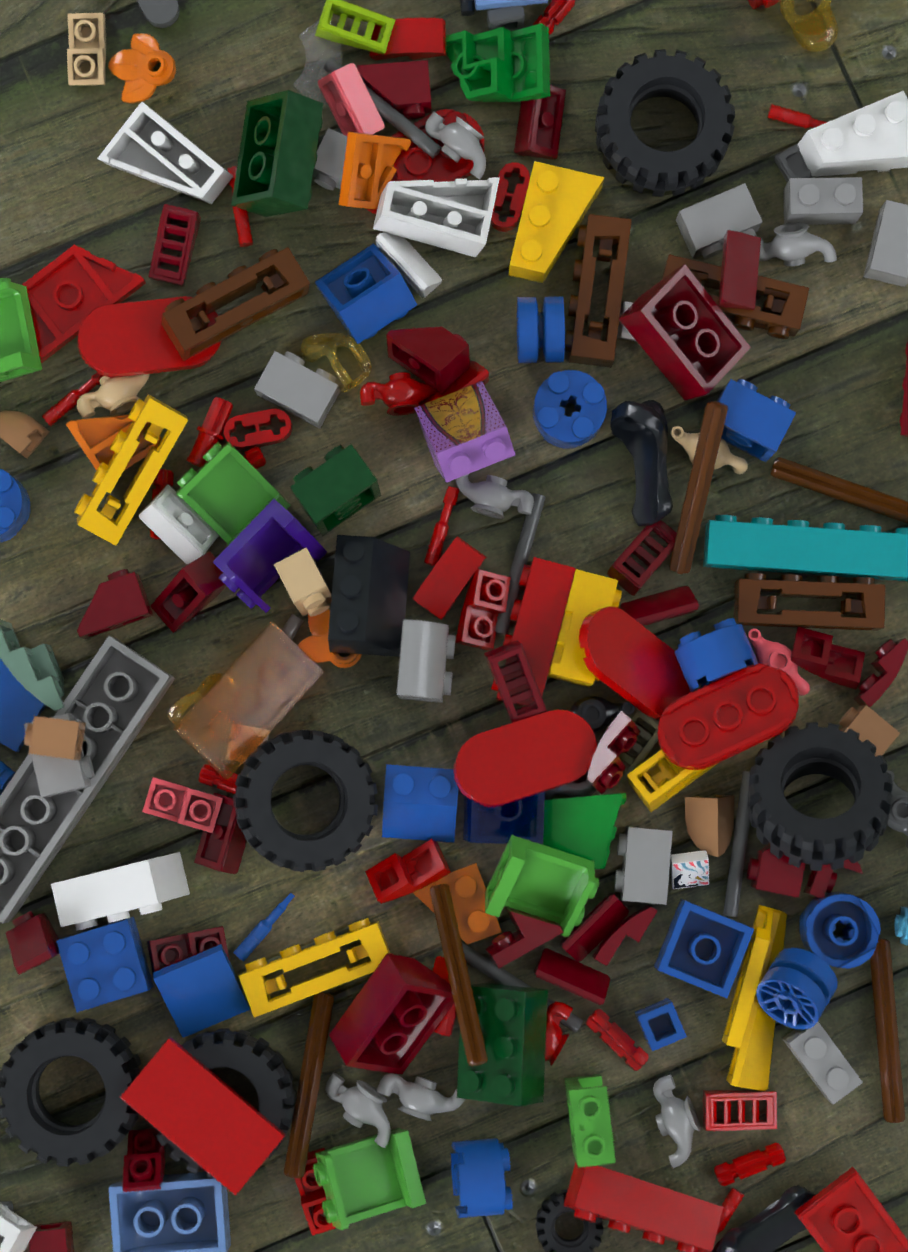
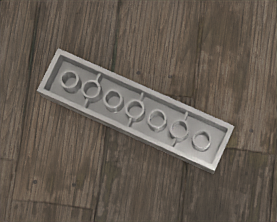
M112 636L107 637L63 702L64 708L59 709L54 715L74 714L75 720L80 719L83 723H86V741H83L82 749L84 756L89 755L93 764L94 777L89 778L91 786L51 797H41L31 754H28L0 795V922L2 924L13 920L175 680L173 676Z

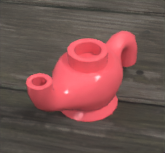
M751 629L748 632V639L755 649L758 663L783 670L795 682L799 696L808 694L810 685L799 675L798 665L791 661L792 651L786 645L764 639L758 629Z

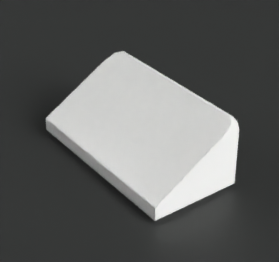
M386 232L376 236V246L421 297L425 298L442 283V278L404 237Z
M169 485L139 514V518L187 565L204 555L219 536L183 499L176 495V491Z

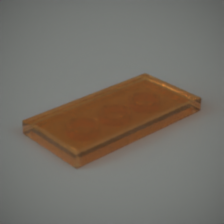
M270 622L179 721L173 730L224 779H229L319 679L324 671L274 622Z

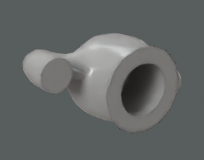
M433 111L426 121L425 129L427 134L431 138L441 140L444 143L441 151L458 163L461 158L472 160L474 166L470 173L480 180L486 169V157L479 143V140L483 139L484 136L457 116L456 122L444 125L445 119Z
M798 222L776 227L774 232L777 235L770 243H764V240L761 238L759 261H767L776 257L783 260L785 266H799L805 263V257L816 251H820L824 255L825 262L836 261L837 255L830 242L807 232L809 225Z
M469 474L456 479L459 490L474 503L470 509L479 514L504 519L503 512L507 511L511 506L518 507L517 511L522 514L531 515L534 498L531 493L525 490L508 489L506 487L508 481L503 478L487 475L486 481L471 483L468 479Z
M333 1072L326 1083L325 1091L327 1096L331 1100L342 1103L345 1109L343 1117L350 1124L361 1128L363 1124L375 1126L378 1129V1135L374 1141L379 1146L385 1148L391 1135L390 1124L382 1107V1103L387 1102L386 1097L376 1092L377 1089L361 1080H357V1086L346 1088L343 1084L345 1079Z
M393 1073L382 1077L376 1091L386 1096H390L391 1093L397 1094L402 1104L398 1110L427 1121H432L430 1116L432 1114L456 1110L466 1100L457 1098V1089L451 1097L447 1098L435 1090L437 1083L416 1076L415 1082H409L398 1074Z
M669 1074L659 1078L654 1083L653 1092L655 1098L661 1104V1113L655 1115L660 1133L663 1137L669 1135L677 1144V1151L669 1155L671 1166L675 1168L688 1159L691 1153L694 1130L701 1131V1127L690 1098L687 1096L683 1101L673 1095L672 1090L676 1086L672 1075Z

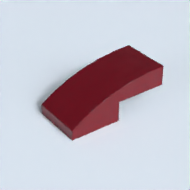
M797 627L791 661L816 676L856 690L861 679L865 652L832 644V635Z
M647 905L626 917L604 938L592 957L603 965L608 966L626 935L637 942L641 940L657 910Z

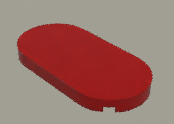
M451 109L435 111L445 119L444 125L456 122L457 116L483 135L481 127L470 115ZM431 114L413 123L426 135L428 134L425 125ZM400 131L391 135V137L408 139ZM431 138L441 147L444 146L441 140ZM483 138V139H480V140H479V143H480L481 148H482V150H483V152H484V138ZM411 141L408 150H401L393 165L397 171L391 181L434 180V182L455 181V179H465L471 175L470 171L474 166V162L461 158L457 163L441 150L435 158H432ZM378 206L376 207V209H365L373 214H376Z
M187 296L110 304L98 307L85 317L78 333V349L82 359L88 366L90 365L93 369L97 370V373L106 377L136 376L198 368L211 360L216 354L221 341L183 361L162 326V313L166 312L165 308L175 300L183 298L184 301L192 298ZM215 311L207 315L210 320L208 327L215 324V318L218 317Z
M604 607L593 611L585 617L579 632L580 649L584 648L586 657L583 660L587 668L594 676L644 714L654 719H661L664 710L670 703L690 693V689L675 656V650L625 611L617 607Z
M766 664L749 665L670 703L664 710L658 724L657 736L660 748L673 764L681 768L701 770L711 767L773 738L789 728L798 712V689L793 679L779 668L776 669Z
M567 710L547 711L479 733L468 739L461 747L455 760L454 778L462 794L470 800L472 799L480 803V805L487 807L502 806L569 784L581 778L589 771L597 748L596 737L591 726L578 714Z

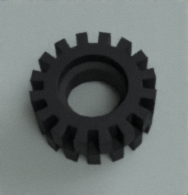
M568 1189L562 1190L563 1193L556 1194V1192L551 1194L549 1200L542 1202V1207L536 1215V1231L542 1248L545 1252H594L593 1249L599 1247L601 1243L600 1238L604 1231L602 1218L596 1217L595 1223L583 1220L584 1228L577 1238L572 1240L563 1239L555 1230L556 1220L561 1214L575 1212V1210L563 1206Z

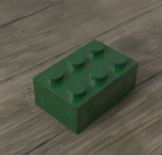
M290 90L247 101L232 206L264 217L308 209V203L312 196L313 170L317 162L318 137L323 124L322 111L324 103Z
M352 444L346 448L339 445L324 456L325 463L315 470L312 466L305 468L293 478L295 484L290 486L297 501L322 536L381 496L378 480Z
M490 983L471 984L488 1059L484 1064L469 1066L461 1031L459 1032L457 1098L513 1106H526L543 1102L548 989Z

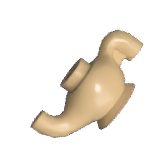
M150 374L122 377L103 376L99 380L101 386L96 392L85 393L77 401V409L82 419L95 415L94 410L97 407L110 410V416L122 415L132 410L138 399L141 400V398L137 397V394L149 379Z
M675 426L671 430V436L683 446L693 464L700 432L686 433L682 427ZM721 438L714 469L721 468L724 465H731L736 474L745 473L748 469L747 461L733 455L726 441Z

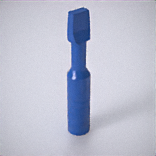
M290 893L283 902L279 903L269 916L261 920L234 950L233 953L244 962L272 930V925L295 897L294 894Z

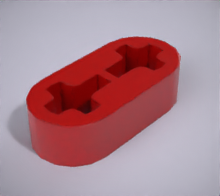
M516 162L506 164L498 175L500 179L490 224L494 229L501 232L513 230L519 223L530 181L528 169ZM513 173H518L519 180L524 183H517L514 194L508 193L509 181L504 178H510ZM506 200L511 202L510 214L514 215V217H507L505 222L499 221V214L495 213V210L501 211Z
M268 409L237 415L230 418L224 426L226 441H229L237 450H247L254 447L286 441L292 432V422L289 416L280 409ZM278 417V420L282 423L286 422V426L280 428V434L274 435L270 429L261 431L260 427L270 425L272 422L271 418ZM242 424L245 429L256 428V432L245 435V441L239 442L235 436L231 437V433L236 431V425Z

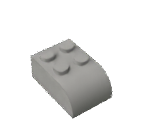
M403 619L397 696L399 699L443 703V695L451 696L452 672L446 671V660L454 659L456 635H449V625Z

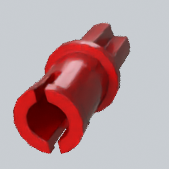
M219 397L213 399L202 427L198 426L196 429L199 431V434L186 461L198 467H202L207 462L203 455L219 440H224V437L221 435L233 409L232 403Z

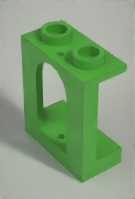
M601 1074L564 1078L572 1149L577 1166L586 1167L616 1163L607 1086H603Z

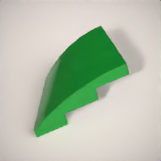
M540 23L514 31L500 27L474 35L466 30L446 35V54L451 62L450 67L454 75L460 79V87L468 100L477 102H518L550 97L549 28L544 24Z
M626 793L515 802L514 812L517 837L594 861L595 869H604L610 854V843L615 838L618 828L614 826L620 805L626 802Z

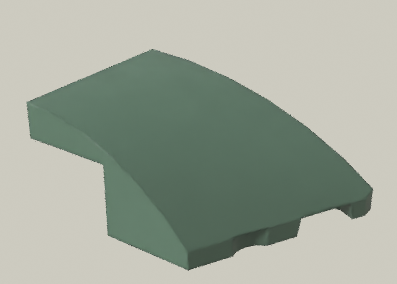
M0 619V658L24 688L43 704L54 711L64 708V703L61 699L64 696V677L52 646L44 643L32 649L24 646L20 647L12 624Z

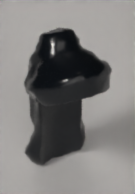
M648 400L643 403L624 401L612 410L610 427L612 434L621 439L634 459L636 498L631 511L634 521L638 526L653 525L671 513L673 508L667 477V421L663 407L655 400Z
M800 1185L788 1188L780 1199L772 1203L757 1216L725 1233L716 1243L712 1252L775 1251L797 1233L807 1230L794 1211L816 1194Z

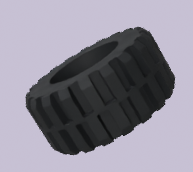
M666 49L655 50L652 58H648L646 53L635 56L632 65L625 62L617 69L616 76L610 77L605 85L604 93L600 97L595 120L598 152H603L602 161L608 170L615 169V178L622 184L627 180L634 184L632 190L641 194L643 189L647 188L653 190L652 196L663 197L665 191H672L673 196L684 194L686 187L690 186L694 190L702 185L704 179L707 176L711 177L717 170L733 136L735 126L732 124L735 118V107L729 104L732 95L728 86H720L719 82L722 76L715 69H712L710 72L704 69L706 61L699 57H696L694 62L686 59L687 52L676 50L675 56H666ZM653 97L676 99L686 105L693 113L698 125L696 137L690 145L677 151L665 152L652 149L638 139L631 127V115L634 108L644 100Z
M818 722L806 723L805 729L799 730L796 725L785 730V737L782 738L780 735H777L768 741L767 749H760L755 757V765L751 767L749 775V819L751 826L757 828L756 836L764 845L770 842V852L777 858L785 855L789 857V864L798 868L801 863L811 864L810 870L822 871V865L830 864L831 869L835 870L844 868V861L847 859L853 864L861 860L864 850L872 851L878 844L879 836L884 834L893 797L891 794L893 782L892 776L887 773L888 764L882 755L875 757L877 747L869 740L861 742L859 740L860 733L852 729H848L847 733L840 731L838 724L828 723L827 728L818 727ZM811 774L827 775L842 782L852 793L855 803L848 811L837 817L828 819L812 818L795 810L786 800L784 790L791 782L802 776Z
M314 730L284 732L260 744L257 747L258 749L252 755H249L243 763V770L240 775L238 774L235 783L237 785L236 794L233 795V806L237 814L235 818L245 836L244 838L250 846L273 864L299 872H304V870H313L314 872L326 870L327 866L333 864L337 866L346 861L345 857L351 852L355 854L361 848L360 842L365 835H370L373 828L370 824L373 815L377 816L378 805L375 804V794H378L377 785L372 781L370 775L372 770L368 763L364 762L359 756L360 753L353 746L345 743L343 739ZM301 765L316 766L327 772L336 783L339 792V808L332 822L323 830L309 835L295 834L283 828L276 820L271 807L272 790L277 780L289 769Z
M75 1017L63 1018L57 1022L53 1021L27 1035L22 1042L13 1048L9 1053L11 1057L3 1064L0 1075L3 1076L0 1083V1097L2 1099L0 1119L6 1117L9 1126L5 1128V1131L10 1138L14 1135L17 1136L22 1142L18 1147L26 1154L30 1151L37 1153L36 1160L46 1164L50 1160L57 1161L58 1166L69 1167L74 1162L83 1165L92 1162L99 1156L103 1157L126 1137L139 1117L138 1112L123 1101L120 1096L140 1074L139 1066L142 1063L138 1053L133 1055L129 1049L131 1043L125 1036L122 1038L118 1037L114 1033L115 1028L108 1024L104 1026L96 1024L95 1019L84 1018L83 1020H76ZM76 1056L88 1061L97 1069L103 1079L106 1092L104 1105L98 1115L87 1123L69 1125L60 1122L50 1115L41 1101L39 1093L41 1074L52 1061L61 1057Z
M222 1028L214 1032L206 1031L198 1034L181 1045L209 1070L228 1067L248 1077L258 1094V1111L284 1134H287L293 1120L296 1090H293V1076L290 1069H286L283 1063L284 1058L278 1051L274 1052L268 1046L269 1042L261 1037L256 1039L250 1036L251 1032L240 1029L238 1032L230 1031L229 1028ZM159 1131L156 1137L161 1146L166 1144L171 1150L169 1156L174 1161L178 1162L181 1159L188 1164L186 1169L191 1172L197 1173L198 1170L207 1172ZM284 1138L280 1141V1143L276 1146V1148L271 1152V1154L267 1158L270 1159L271 1156L278 1150V1147L280 1146L282 1141H284ZM207 1172V1177H213Z

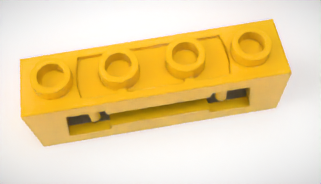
M149 394L144 401L138 399L128 416L129 419L133 420L126 433L120 430L110 447V450L115 453L108 464L104 462L100 464L92 479L93 482L97 483L90 496L85 493L83 494L74 513L79 515L77 517L78 526L115 546L118 544L188 422L186 415ZM146 422H150V425L143 433L144 439L154 445L158 442L163 429H167L157 448L152 446L123 496L125 504L115 520L113 516L121 506L120 500L108 495L102 509L98 507L106 492L111 494L140 443L138 436Z
M660 750L627 774L629 785L650 812H653L715 765L701 770L684 769L673 764Z
M364 918L349 924L350 932L336 937L335 932L330 931L313 938L316 945L302 950L300 944H296L279 951L281 958L267 963L266 957H262L245 964L247 971L242 972L239 975V979L253 1017L255 1018L374 972L385 955L390 953L379 921L370 924L369 918ZM360 939L362 944L351 947L346 951L350 963L368 956L370 961L352 968L349 967V964H345L293 984L290 987L291 991L271 998V993L285 989L287 983L283 974L269 980L266 978L267 974L283 969L284 973L340 952L343 949V945Z

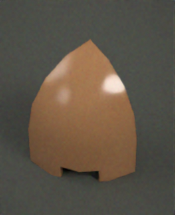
M1 411L0 438L28 459L50 431L23 412Z
M716 795L715 798L685 797L687 832L695 846L702 851L706 850L709 855L721 856L730 844L734 827V795Z

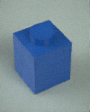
M669 998L634 1012L646 1042L652 1051L687 1037L674 1005Z

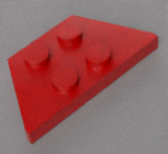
M73 245L24 282L22 285L27 287L41 363L78 336L82 321L91 311L104 305L119 304L145 285L146 282L142 276L124 270L109 260L99 258L89 251Z

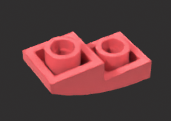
M152 777L142 812L213 833L223 798Z

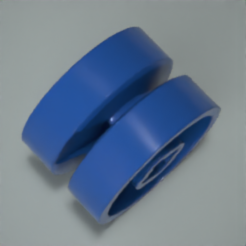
M563 296L544 297L542 312L538 311L536 297H517L518 363H537L539 348L543 350L545 363H564L565 315Z
M786 948L778 953L756 989V997L762 1009L778 1023L789 1028L806 1030L816 1025L834 995L838 982L831 967L817 955L800 948Z

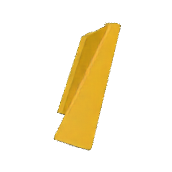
M759 905L753 924L754 932L745 953L722 1038L726 1045L735 1047L726 1079L728 1083L732 1086L766 1091L768 1089L775 1020L760 1006L756 997V989L778 953L783 950L787 920L785 912Z

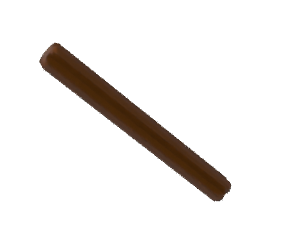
M717 401L706 404L671 556L670 570L678 574L689 573L691 570L728 412L727 405Z
M777 457L773 462L771 468L772 477L908 524V501L781 457Z
M440 884L430 888V895L469 1066H477L487 1062V1053L450 889L447 884Z
M881 938L878 939L877 948L870 957L883 1114L885 1121L899 1123L905 1120L891 947L889 940Z
M320 992L315 994L313 998L284 1167V1175L287 1177L302 1178L305 1174L334 1003V996L328 993Z

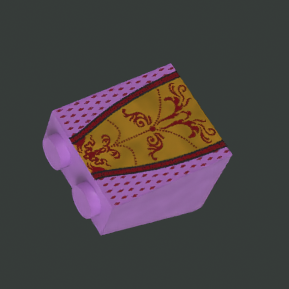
M482 381L414 408L435 467L446 483L515 456L507 427Z

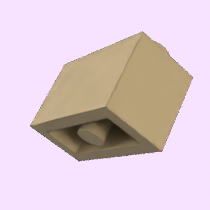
M307 547L274 564L294 605L302 616L309 614L310 617L323 613L330 607L328 603L331 602L332 594Z

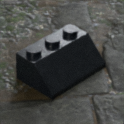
M337 535L328 632L330 652L400 657L403 619L406 616L410 563L409 551L375 537Z

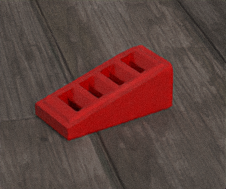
M703 1090L704 1130L777 1129V1091ZM745 1100H752V1120H745ZM759 1100H766V1120H759ZM717 1101H723V1120H717ZM731 1101H737V1120H731Z

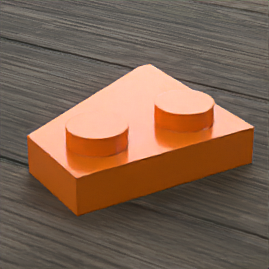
M348 131L339 205L376 209L381 193L397 171L393 165L401 150H408L411 139Z
M129 414L77 419L66 423V426L96 471L102 462L108 464L115 453L110 450L114 439L120 430L126 433L133 421L128 418ZM146 422L139 434L138 439L140 443L124 470L145 458L152 446L157 448L162 439L161 436H159L156 445L144 439L143 433L149 427L150 422Z
M477 863L452 871L440 880L413 892L434 913L430 888L440 884H447L451 893L460 938L467 945L502 932L497 917L485 913L486 887Z

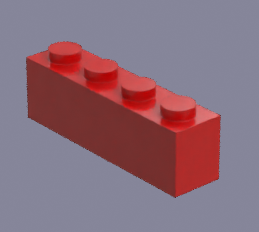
M534 557L531 565L524 564L519 585L525 586L522 600L515 599L510 620L516 621L513 635H505L503 645L517 640L523 645L541 696H543L576 568ZM516 655L507 658L505 665L517 661ZM522 669L503 676L504 681L523 675ZM493 680L491 690L498 691L496 700L503 701L495 680ZM526 683L508 690L511 696L529 687ZM530 697L515 703V705L524 707L534 703V699Z
M576 1162L563 1205L574 1209L573 1216L585 1221L595 1223L596 1217L609 1221L608 1228L629 1234L631 1228L642 1231V1239L652 1243L664 1245L665 1239L677 1243L676 1250L680 1252H699V1250L712 1252L723 1210L721 1206L598 1165L578 1167Z

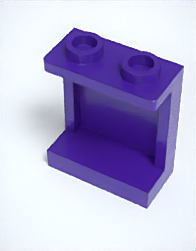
M273 499L225 548L213 563L223 572L218 578L233 593L240 588L236 595L250 609L257 604L267 613L271 608L261 597L280 577L274 564L306 547L312 558L317 562L327 551L290 512Z

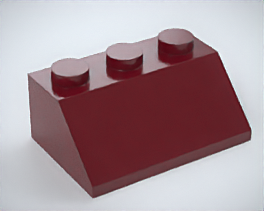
M685 264L642 294L619 318L621 323L685 401L707 395L751 348Z
M387 953L329 1034L347 1067L402 1075L453 1006L454 999L451 985L415 958Z

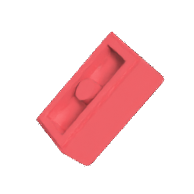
M354 63L343 66L317 81L343 135L348 137V131L375 134L385 128L383 120Z

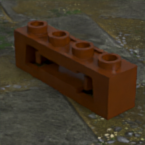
M589 214L587 224H580L577 246L584 247L582 260L575 259L572 280L579 282L578 295L571 294L568 316L575 317L573 330H566L565 351L570 352V363L612 368L615 357L632 219ZM594 245H599L598 261L610 262L612 245H617L616 260L612 259L609 269L603 322L590 321L588 337L582 335L584 322L588 321L596 265V257H592ZM603 325H607L605 341L601 340Z
M289 247L279 252L277 249L270 250L259 258V263L249 268L246 265L240 266L230 272L227 276L228 279L217 285L215 282H210L198 289L196 296L187 301H184L183 298L175 300L165 308L166 312L162 313V326L183 361L308 294L310 282ZM264 281L261 286L264 291L263 293L216 317L215 324L208 327L210 320L207 315L255 290L256 284Z
M668 255L662 279L685 264L700 284L701 281H704V287L720 290L721 266ZM758 276L756 299L760 300L761 295L767 296L762 311H760L761 307L756 305L755 310L719 308L733 322L737 329L753 331L755 327L768 330L767 334L771 337L788 339L789 336L795 337L800 330L810 288ZM710 295L718 305L719 297Z
M745 573L744 579H739L735 582L734 619L736 624H742L743 626L878 631L884 629L885 584H875V578L855 577L853 578V583H839V577L817 576V582L802 581V575L784 574L781 575L780 580H766V574ZM760 592L777 593V596H760ZM842 595L857 596V600L845 599L841 601V612L781 610L777 614H757V610L773 611V609H776L777 597L837 599ZM855 613L859 614V618L841 617V614Z

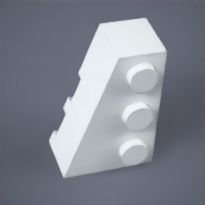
M904 90L808 130L797 145L812 177L856 174L858 171L869 170L885 172L890 169L908 168V99Z
M142 101L97 158L109 166L209 204L215 201L233 178V175Z
M500 177L467 181V178L447 182H434V180L389 181L380 195L373 229L476 257L486 245Z
M180 852L51 884L60 926L64 927L75 924L76 931L97 926V918L107 916L108 923L130 918L129 910L139 908L141 915L163 910L162 902L190 894Z

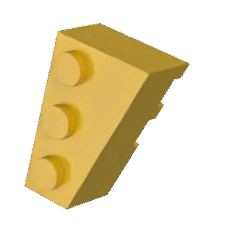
M534 161L508 275L540 283L545 281L567 246L571 236L579 227L588 209L602 190L605 177Z
M578 569L575 570L548 677L588 688L594 684V681L599 682L600 679L589 671L583 660L586 655L584 648L580 649L579 632L583 620L593 611L604 607H619L622 590L616 589L618 580Z

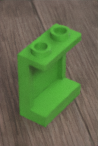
M0 278V382L42 370L27 287L13 283L9 278Z
M229 441L223 446L219 442L215 443L203 455L207 462L197 472L191 467L176 482L180 486L176 491V495L183 499L228 545L273 499L286 510L290 507V503Z
M511 835L485 891V913L499 917L504 906L559 923L563 931L561 936L568 938L573 927H579L585 913L584 905L587 899H593L597 892L599 878L595 877L594 861Z
M401 1128L392 1129L389 1142L385 1148L375 1143L374 1140L378 1135L376 1134L315 1153L317 1163L313 1165V1170L318 1185L324 1187L326 1200L322 1202V1207L328 1223H332L333 1227L344 1230L349 1228L348 1224L404 1206L415 1208L426 1204L408 1130Z

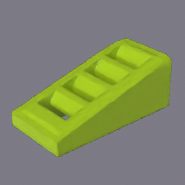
M326 0L315 36L384 55L395 19L343 0ZM333 14L340 16L336 27L330 25ZM347 18L354 19L350 32L344 30ZM361 21L368 23L364 37L357 34ZM375 25L382 26L377 41L371 40Z

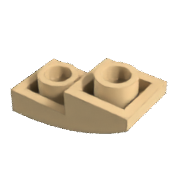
M67 13L69 49H67L68 85H105V14Z

